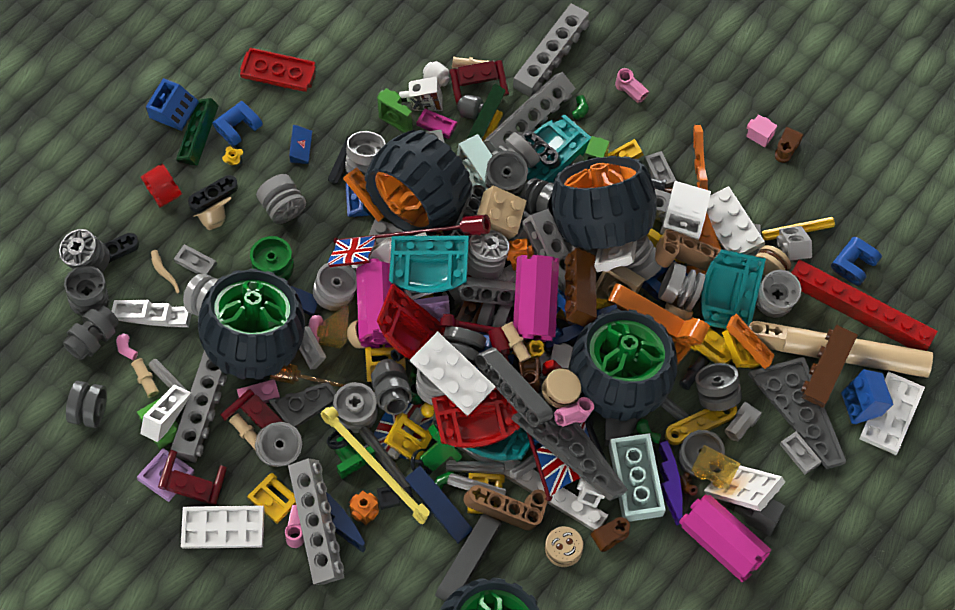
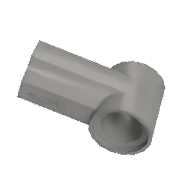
M744 402L736 413V417L725 429V433L731 440L738 442L747 430L756 424L762 413L749 403Z

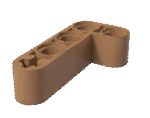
M668 229L656 245L655 261L660 266L666 268L672 264L674 259H677L707 272L711 262L721 249Z
M480 485L471 487L465 493L463 499L465 505L471 509L528 531L541 523L548 502L545 500V492L540 489L534 490L526 497L523 503ZM533 497L538 499L539 504L534 502ZM490 501H494L497 508L493 507ZM509 508L515 511V515L510 513ZM528 516L533 518L534 523L529 521Z

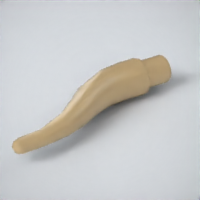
M158 250L151 251V260L155 270L174 286L176 293H179V287L173 276L164 268Z

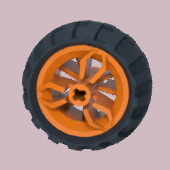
M423 130L405 132L386 143L372 159L365 175V187L374 205L395 227L403 231L449 226L459 216L468 197H470L472 182L470 181L468 170L462 163L463 161L451 150V147L439 140L437 136L430 135ZM438 232L426 233V235L430 236Z
M626 156L597 157L577 162L572 166L564 168L562 172L556 175L552 190L553 215L560 233L566 242L571 243L572 246L584 249L619 247L639 240L642 236L647 235L653 227L657 206L656 193L651 176L640 160Z

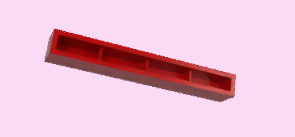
M800 259L791 272L799 280L801 292L908 348L927 351L938 332Z

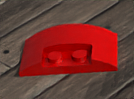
M391 284L377 323L387 342L397 352L410 360L437 332L443 336L445 328L440 327V322L401 289Z
M496 388L469 416L464 414L446 395L432 398L441 443L445 445L448 444L460 448L483 447L506 439L520 428L511 419L517 413V410Z

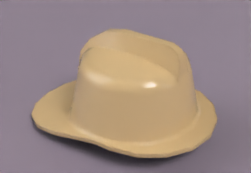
M232 198L223 199L195 216H198L201 223L208 230L220 227L226 219L224 204Z

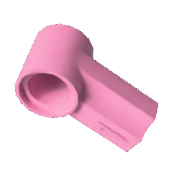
M627 68L618 71L615 82L616 88L620 91H625L637 103L645 100L649 91L633 77V72Z
M581 397L576 403L557 409L554 412L555 422L558 426L561 425L563 427L575 422L583 423L593 411L594 403L587 397Z
M292 505L288 526L285 529L287 545L292 548H298L304 543L297 505ZM294 533L299 534L296 538L290 537Z

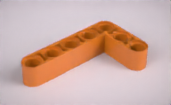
M615 284L607 300L611 305L616 304L621 311H629L630 309L652 316L657 323L662 324L666 328L668 336H671L672 340L689 347L702 344L710 328L708 323L697 318L683 320L620 284Z

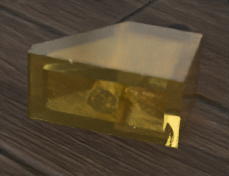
M344 306L327 318L321 326H318L317 337H319V345L340 349L347 342L349 306Z

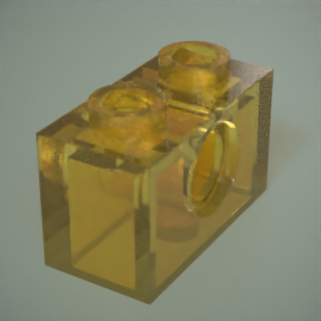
M704 445L691 471L695 472L694 475L703 480L706 478L712 481L714 486L728 490L741 463ZM710 466H718L720 472H712Z

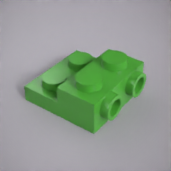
M387 88L382 90L377 97L379 118L403 133L412 131V111L407 106H402L401 97L397 92L390 91Z

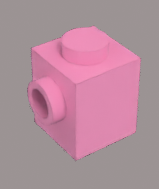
M758 115L755 120L751 119L746 128L748 129L747 137L766 147L775 135L777 125L768 118Z

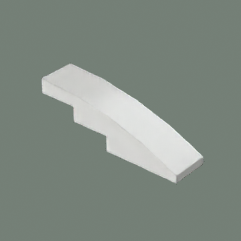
M114 300L112 312L119 321L152 326L189 327L192 313L186 311L185 307H172L169 303H151L149 300Z

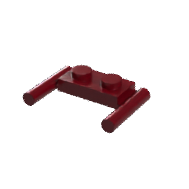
M502 60L458 67V69L449 70L456 105H458V101L462 98L460 86L499 79L500 87L506 91L504 96L509 95Z
M248 389L220 415L226 421L241 408L260 429L272 423L283 422L251 389Z
M170 450L158 488L215 506L227 468L219 466L215 482L212 484L213 482L177 470L172 471L177 451Z

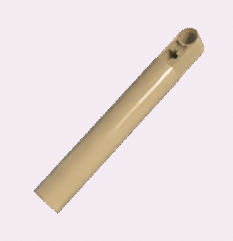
M753 321L749 325V328L770 350L819 358L817 354L821 346L825 347L828 342L825 339L827 333L760 321ZM856 338L845 363L928 378L932 368L933 352Z

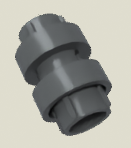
M99 306L96 310L90 309L82 316L83 325L75 323L66 332L68 337L63 341V345L76 359L83 360L87 355L92 357L101 348L99 341L107 342L116 333L114 328L118 325V318L107 307Z
M392 359L380 361L371 374L377 405L388 414H401L407 409L412 399L406 370L401 364Z

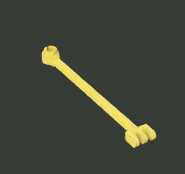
M327 407L321 411L320 414L324 422L334 427L413 510L412 516L420 524H424L430 511L422 503L418 505L339 422L337 418L339 414L334 407Z

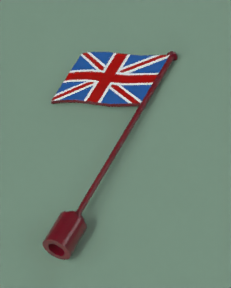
M484 214L463 217L460 225L344 239L336 237L333 240L335 249L329 258L328 265L329 267L369 263V258L375 248L377 238L460 229L465 236L489 234L491 221L489 216Z
M502 327L488 331L492 347L496 348L509 362L507 356L511 355L510 352L513 351V348H510L508 345L510 342L501 329ZM585 422L580 423L581 428L589 437ZM527 433L546 494L545 500L551 501L552 495L562 487L582 477L546 447L542 446L536 451L533 438Z

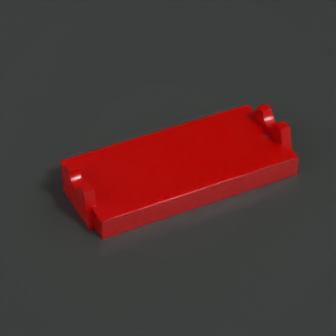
M249 48V51H246L240 68V76L244 79L307 92L308 88H312L313 79H315L316 63L314 61Z

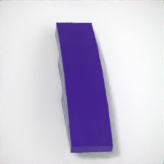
M667 440L660 443L658 450L664 461L661 463L659 470L664 480L661 490L677 526L680 525L679 521L682 518L683 498L678 468Z

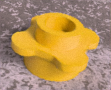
M231 146L227 147L222 160L230 165L239 164L243 150L233 149Z

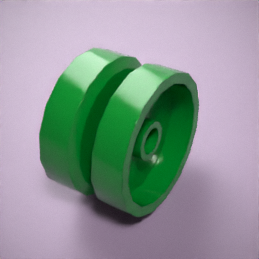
M268 236L254 243L250 251L252 269L272 272L275 276L284 278L286 281L291 277L294 271V261L290 245L284 239Z

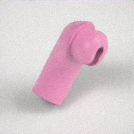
M314 315L310 318L308 326L318 343H321L324 337L319 331V326L322 325L323 318L320 315Z
M127 334L119 335L116 339L118 352L131 360H135L138 352L129 348L130 337Z

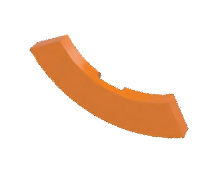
M694 125L695 174H697V180L700 181L697 182V187L708 190V179L704 162V132L701 125Z

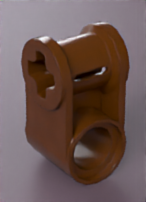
M786 127L778 142L775 159L781 163L788 162L794 151L798 148L804 134Z
M540 357L526 360L522 363L519 362L520 375L539 393L541 391Z
M618 517L606 525L598 527L590 535L599 550L605 552L628 538L630 523L626 518Z

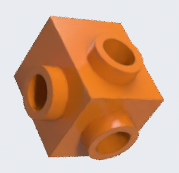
M527 238L509 241L507 261L511 262L513 271H516L518 256L527 255V259H530L534 255L533 246H529Z
M363 490L359 495L355 494L350 500L351 516L356 521H361L367 525L379 513L378 499L373 494H367Z

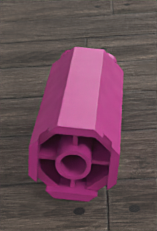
M527 255L517 257L513 325L519 336L523 337L524 340L534 339V341L546 342L552 341L555 337L559 258L542 255H532L530 259H527Z
M376 258L370 259L369 263L363 264L356 269L359 341H361V346L380 348V345H385L386 348L392 346L381 333L377 319L392 284L389 281L390 263L382 262Z
M706 494L700 500L697 499L691 505L692 511L689 515L685 514L679 521L682 525L681 528L741 582H744L752 575L750 571L753 572L762 565L772 550L711 495L708 496Z

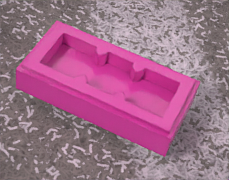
M425 108L416 122L417 126L428 131L442 129L443 137L450 139L457 127L456 121Z

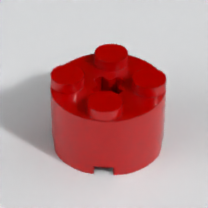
M163 163L140 177L159 208L182 195L179 187Z

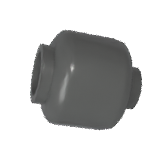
M465 95L458 101L457 110L463 118L476 120L484 103L481 97Z

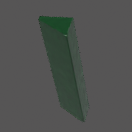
M497 84L493 85L467 139L477 134L483 139L506 92L505 89Z
M212 98L198 100L199 103L192 113L176 158L177 162L190 165L199 164L212 122L219 107Z

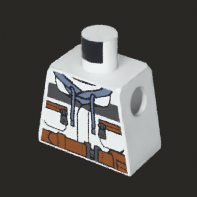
M437 77L410 81L409 91L399 92L401 103L410 102L412 109L415 111H423L424 108L430 111H442V92Z

